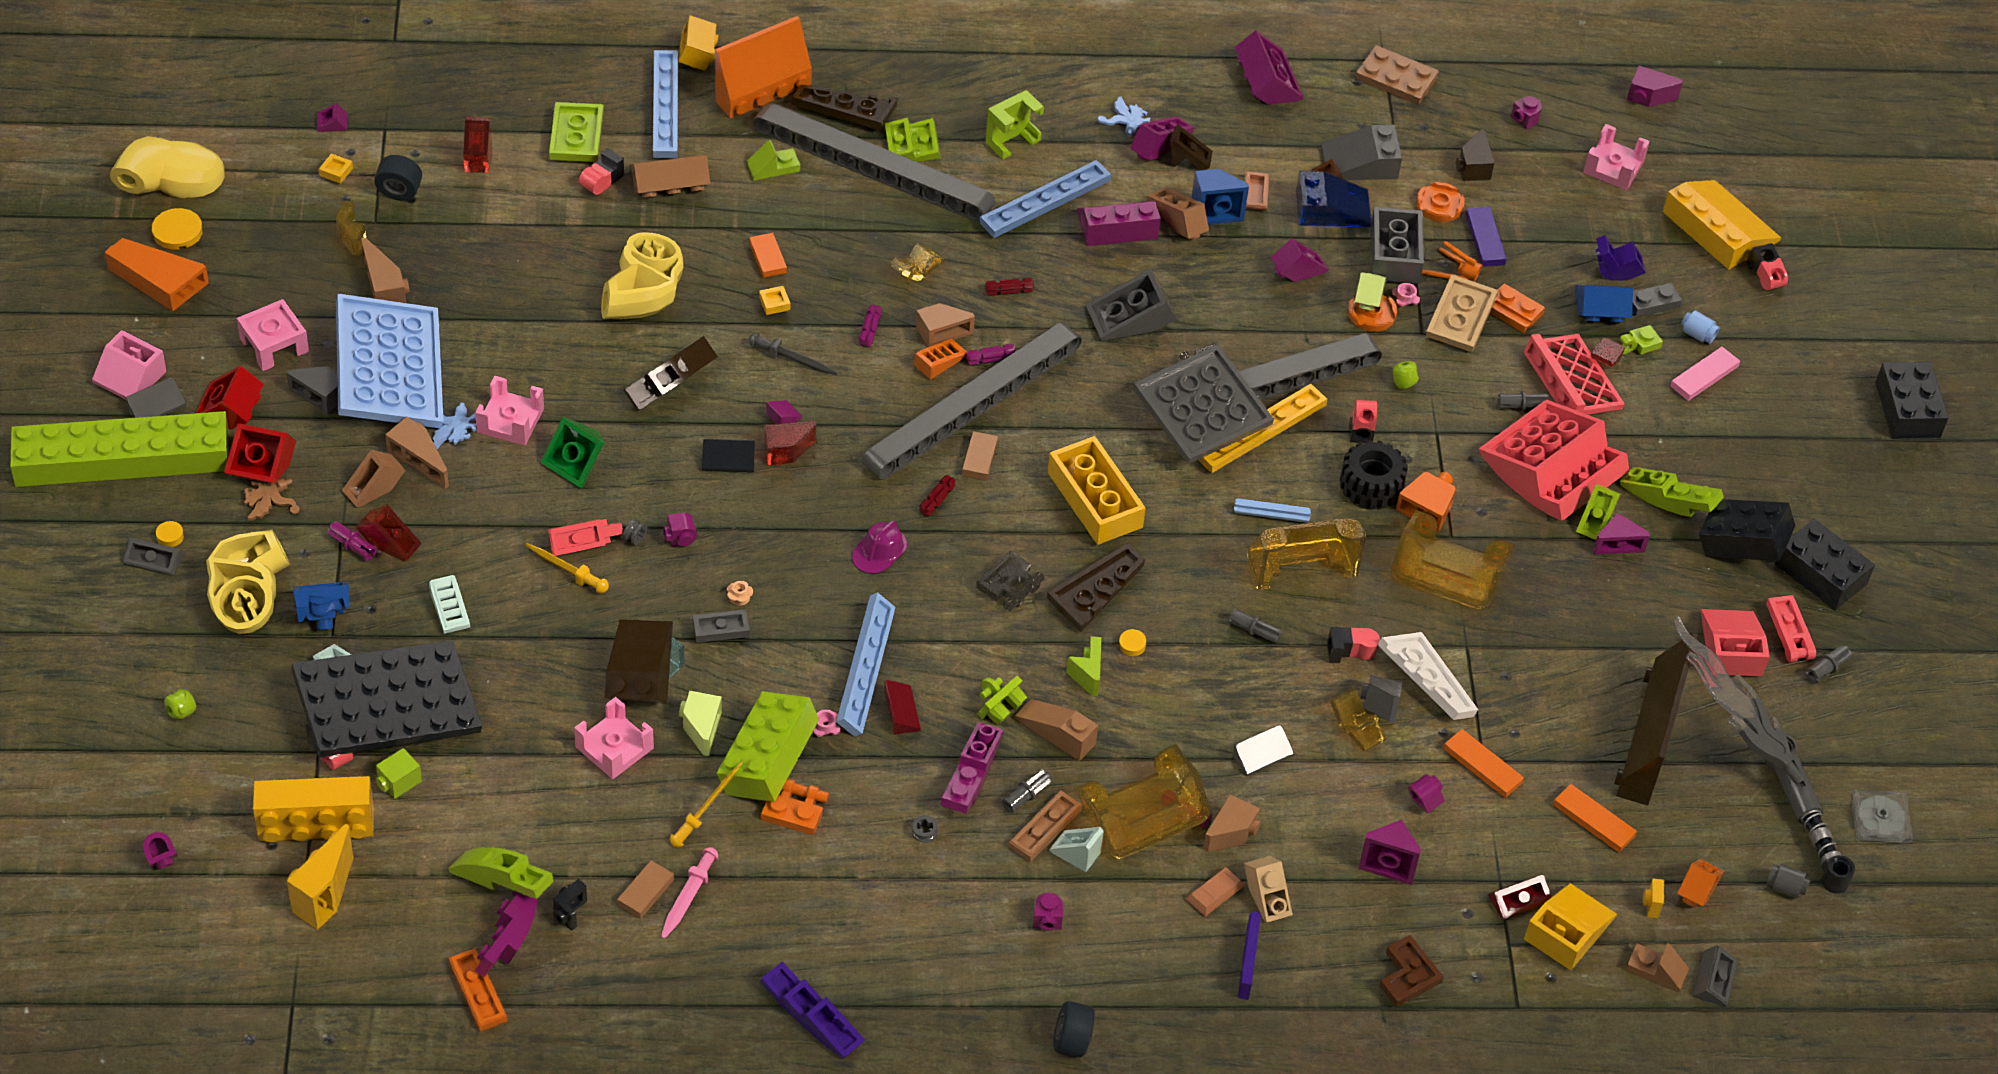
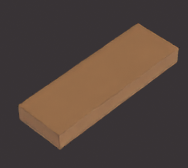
M1060 790L1009 841L1008 848L1028 862H1031L1082 811V804Z

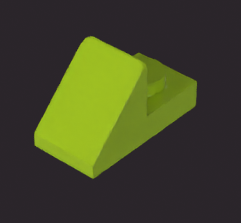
M771 140L767 141L747 160V165L754 181L800 172V163L794 149L775 151Z
M1596 484L1576 532L1596 540L1602 529L1613 519L1612 514L1621 493Z
M1091 637L1090 646L1084 647V656L1068 657L1067 674L1092 696H1098L1101 637Z

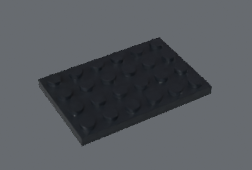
M453 640L292 663L291 671L319 758L481 733L482 724Z

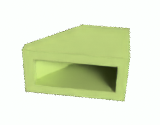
M1361 272L1355 302L1360 303L1359 308L1374 310V306L1380 307L1387 277Z
M689 691L687 700H682L679 717H683V729L701 753L709 756L722 713V697Z

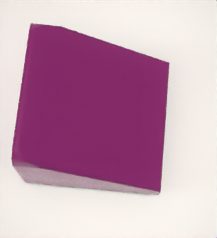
M338 103L317 113V130L319 132L347 130V113Z
M787 400L769 401L766 403V414L781 430L802 419L800 413Z

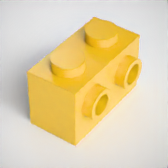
M691 15L689 16L681 35L680 63L705 71L709 62H714V48L718 41V35L715 34L716 24Z

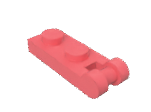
M1794 596L1768 598L1766 606L1785 649L1787 662H1796L1799 658H1804L1805 660L1815 659L1816 649ZM1796 644H1801L1802 648H1797Z

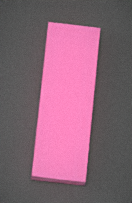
M1720 347L1673 379L1670 387L1689 401L1738 368L1740 360L1725 348Z

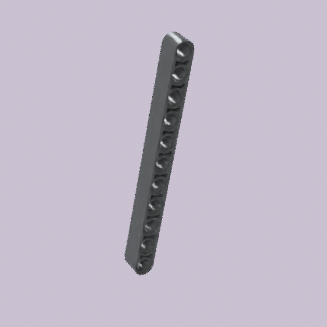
M767 103L753 119L755 129L766 136L971 220L979 222L980 216L989 213L995 204L994 196L987 190L776 104Z
M1064 322L1058 323L872 446L864 454L862 463L880 479L888 478L1073 354L1080 347L1082 337Z

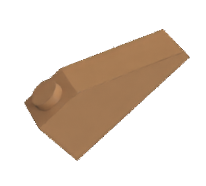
M1167 187L1146 195L1148 201L1156 202L1159 214L1177 234L1187 239H1195L1200 237V234L1209 231L1204 203Z
M361 238L363 258L374 299L406 303L405 294L410 293L407 278L402 279L400 268L367 238Z
M406 416L385 434L387 452L442 488L446 489L449 487L447 468L428 431L420 422H415Z
M1030 699L1015 715V720L1078 761L1096 745L1098 725L1075 710Z

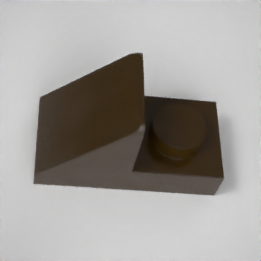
M1176 125L1171 143L1173 167L1187 159L1200 170L1209 169L1213 151L1181 126Z

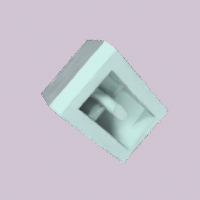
M1101 827L1064 830L1049 850L1054 855L1086 872L1101 853L1104 831Z

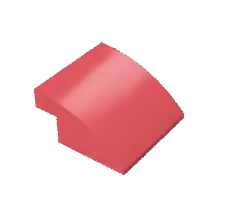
M1547 399L1479 448V453L1509 487L1534 507L1560 521H1563L1589 501L1596 484L1607 488L1629 471L1627 453L1608 447L1603 420Z

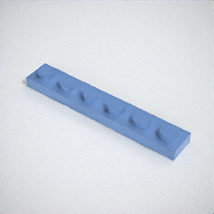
M1095 160L980 216V224L993 238H996L1109 182L1111 174Z

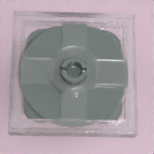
M1852 789L1850 797L1856 840L1912 842L1913 832L1907 793Z

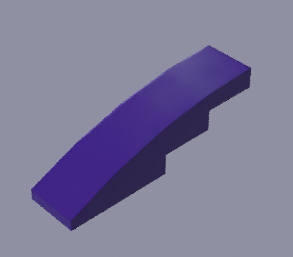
M783 961L759 981L789 1014L840 1058L844 1059L865 1041L827 997L822 999L805 979L800 981Z

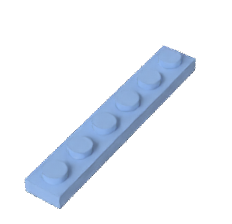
M654 50L653 158H677L678 50Z
M878 592L870 595L836 720L840 726L854 737L862 734L896 608Z

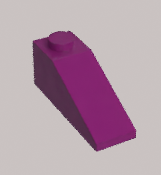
M1177 116L1141 123L1130 149L1145 161L1161 158L1172 149L1171 143L1176 125L1181 126L1189 133H1192L1195 127Z

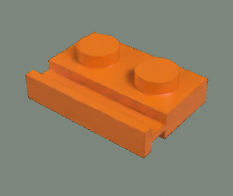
M1503 284L1498 289V294L1490 314L1524 334L1526 329L1531 327L1543 315L1545 307L1508 285Z

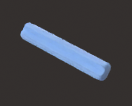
M1239 498L1235 500L1234 512L1236 514L1308 523L1311 516L1310 508Z

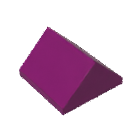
M1399 820L1366 834L1358 869L1412 885L1421 848L1403 821Z

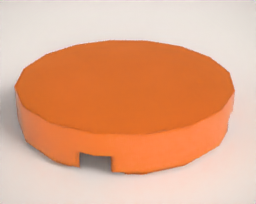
M1434 182L1431 183V186L1426 187L1425 185L1421 187L1417 194L1416 206L1418 210L1423 211V216L1437 222H1448L1460 217L1464 209L1465 198L1463 194L1461 196L1458 193L1459 190L1455 186L1448 183Z
M1356 294L1354 298L1350 299L1348 317L1358 328L1379 332L1393 325L1397 316V305L1390 296L1387 298L1382 295L1380 307L1374 306V310L1359 308L1360 303L1355 302Z

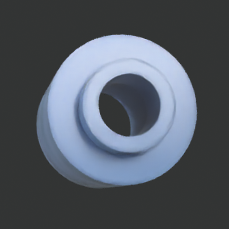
M1696 310L1692 314L1688 312L1681 322V325L1684 326L1683 332L1702 343L1707 342L1711 344L1720 330L1715 321Z

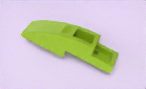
M1633 467L1620 480V485L1640 499L1666 511L1691 517L1697 510L1711 512L1724 498L1722 489L1678 482L1677 476L1674 473L1643 469L1641 467Z
M473 848L466 851L448 868L449 873L492 890L501 885L534 899H537L554 882L551 872L530 865L526 855L502 848Z

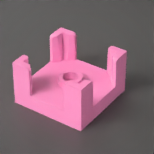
M1605 124L1597 147H1592L1588 153L1583 173L1628 190L1645 161L1650 141L1638 138L1635 150L1613 142L1616 128Z
M283 299L237 318L240 340L245 346L248 345V340L252 344L256 352L257 363L262 371L274 366L273 352L295 344L298 356L309 352L306 330Z
M494 376L490 384L491 399L486 409L484 410L483 405L479 404L475 412L477 433L525 446L544 410L543 389L531 386V399L508 393L507 380Z
M617 697L606 704V718L589 731H587L585 721L574 727L575 747L612 780L654 749L653 729L643 722L641 732L625 717V705Z

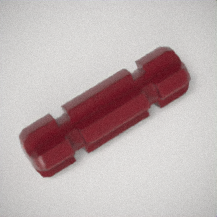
M1031 277L1022 278V281H1019V278L1003 279L997 283L996 280L986 281L985 290L989 296L997 295V292H1000V295L1020 293L1021 290H1023V293L1034 290V282Z
M949 475L943 476L939 481L940 483L927 495V499H924L919 505L921 514L925 516L932 515L935 508L948 496L947 492H951L954 489L956 480Z

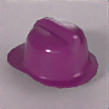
M892 520L890 523L879 522L872 525L867 535L855 547L852 560L854 566L860 571L869 574L883 572L907 549V540L897 527L896 521Z

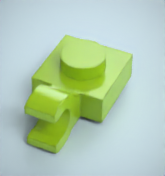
M1651 325L1631 330L1629 334L1622 335L1620 340L1623 344L1618 345L1617 349L1623 355L1637 350L1641 355L1661 349L1663 341Z

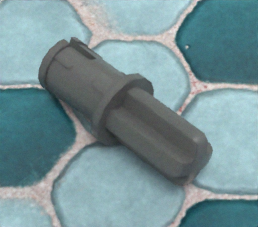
M1525 391L1511 394L1499 393L1498 408H1516L1525 411V408H1535L1546 399L1549 400L1548 394H1525Z
M1235 608L1230 616L1229 624L1249 632L1250 636L1256 634L1274 643H1277L1281 637L1282 631L1261 621L1260 616L1254 617L1238 608Z
M1847 645L1840 646L1830 654L1822 655L1816 664L1806 669L1807 672L1805 674L1808 680L1812 683H1818L1829 673H1835L1841 664L1852 657L1849 647Z
M1041 769L1027 781H1021L1017 789L1002 799L1004 807L1010 813H1014L1028 800H1034L1036 794L1052 781L1051 775L1045 769Z

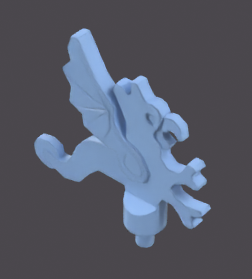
M1119 97L1114 102V111L1117 112L1116 116L1109 120L1104 116L1098 117V122L1106 125L1117 123L1127 125L1125 131L1129 137L1135 134L1136 128L1141 123L1150 122V118L1142 119L1143 114L1147 116L1145 110L1138 108L1136 104L1135 106L1129 105L1128 108L1122 97Z
M460 403L456 407L455 416L446 417L443 415V425L439 430L435 431V435L432 437L436 449L447 439L454 444L464 439H469L470 433L465 435L467 428H472L473 431H476V424L470 423L476 421V415L473 414L471 417H467V408L464 403Z

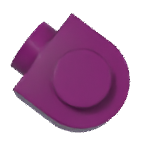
M1524 97L1514 102L1511 117L1527 130L1539 122L1542 103L1535 97Z
M689 513L668 515L667 526H663L665 541H670L671 547L691 545L698 536L692 515Z
M1425 774L1408 786L1411 799L1427 814L1445 801L1441 792L1443 786L1434 775L1430 777L1428 774Z
M154 832L145 838L143 851L151 868L157 866L158 870L174 864L173 858L178 857L169 836L162 832Z
M1054 893L1039 895L1034 905L1033 928L1046 931L1061 930L1063 921V902L1061 898Z

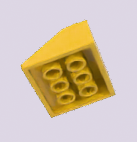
M1716 180L1685 182L1668 191L1663 213L1728 270L1747 260L1753 247L1770 243L1774 245L1781 240V237Z

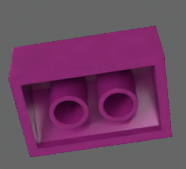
M1257 30L1235 46L1238 54L1237 60L1244 68L1245 73L1243 75L1250 83V92L1255 99H1261L1268 105L1300 101L1304 98L1283 49Z
M1155 201L1077 208L1086 246L1158 239L1160 215Z

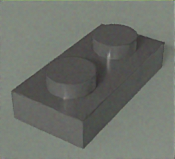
M1672 283L1633 291L1632 311L1635 316L1680 307L1682 300Z
M746 609L693 615L696 643L750 637Z

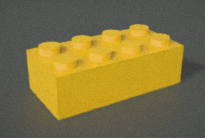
M1095 436L1050 452L1048 474L1097 545L1143 528L1145 506Z
M370 776L254 781L253 811L259 842L305 841L307 839L328 840L333 832L339 831L345 824L349 825L352 838L360 839L363 837H373L374 805Z

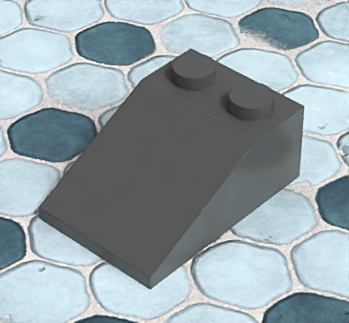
M1370 125L1321 143L1324 163L1333 158L1344 180L1398 179L1402 155L1395 125Z
M1151 269L1085 304L1102 341L1153 332L1177 320L1161 284Z

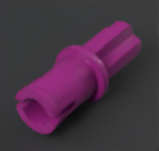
M338 521L330 524L328 534L342 543L344 549L352 550L365 561L373 558L367 551L373 555L376 554L377 547L361 538L359 532L351 531Z

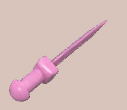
M712 847L705 848L702 851L703 857L698 866H692L688 870L689 879L667 916L662 938H666L680 923L701 884H707V871L712 862L718 859L716 849Z

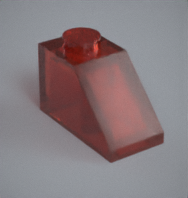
M466 116L463 148L464 171L489 173L493 153L490 118Z
M816 421L764 425V445L768 465L794 463L816 441Z
M389 505L370 510L355 527L378 550L403 562L407 561L422 544Z

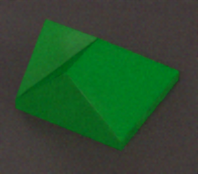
M562 417L540 463L579 488H583L605 441L598 430Z

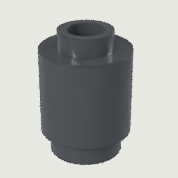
M1773 864L1766 885L1773 887V891L1798 899L1799 894H1806L1810 879L1805 878L1807 872L1783 864L1780 866Z

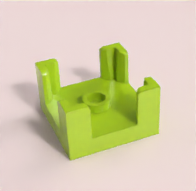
M1027 90L988 108L986 144L1002 160L1011 156V152L1002 143L1018 135H1021L1030 145L1041 141V132L1030 122L1031 110L1034 113L1043 115L1044 106Z

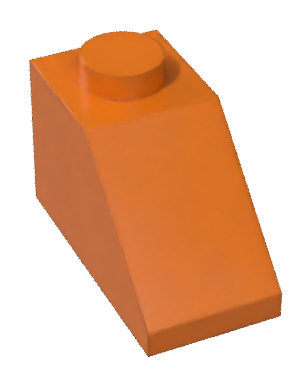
M1699 858L1691 864L1677 894L1683 896L1682 901L1690 906L1698 907V904L1704 906L1723 876L1724 870Z

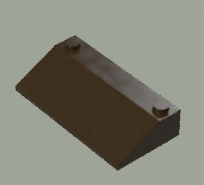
M1690 634L1655 658L1653 667H1647L1643 682L1648 684L1624 770L1618 769L1614 782L1615 785L1619 786L1617 797L1649 805L1666 754L1698 634Z

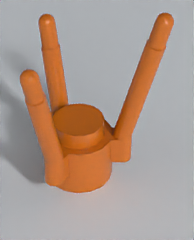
M1444 241L1443 245L1453 253L1443 248H1439L1438 251L1460 264L1457 272L1461 275L1458 277L1475 282L1482 269V264L1477 263V260L1467 256L1455 246ZM1422 270L1424 275L1450 279L1451 275H1453Z

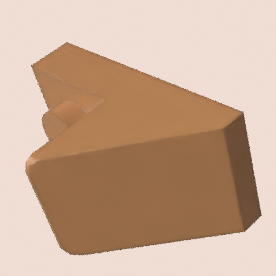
M1667 943L1663 954L1636 944L1626 968L1627 972L1676 992H1680L1689 967L1669 943Z

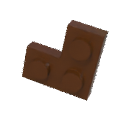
M1411 935L1387 947L1386 954L1399 971L1382 979L1379 986L1395 1007L1442 983L1444 976Z

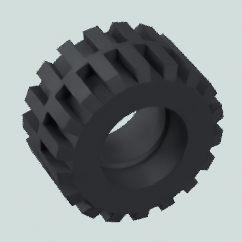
M1367 440L1365 444L1362 442L1356 443V447H1350L1348 453L1345 454L1340 476V488L1343 489L1345 497H1350L1352 503L1357 502L1363 508L1369 506L1370 509H1376V507L1382 509L1386 508L1387 504L1390 506L1395 504V501L1398 500L1399 493L1404 489L1408 464H1406L1405 457L1400 456L1401 451L1398 449L1394 450L1393 445L1389 443L1385 445L1382 444L1383 441L1377 440V443L1372 440Z

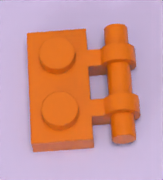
M788 778L781 790L782 794L778 795L776 801H766L761 813V820L814 835L823 814V807L817 806L815 803L816 801L827 803L829 793L821 791L820 787L814 785L807 787L797 784L796 780ZM795 794L806 797V800L803 802L791 797Z

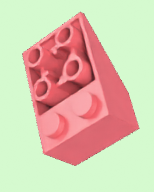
M1701 609L1710 675L1763 676L1770 656L1766 635L1754 612Z

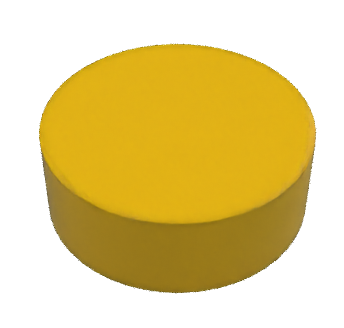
M174 521L160 524L156 529L158 543L169 547L178 546L184 539L182 526Z
M1126 630L1119 639L1120 650L1128 656L1142 654L1146 648L1145 635L1139 630Z

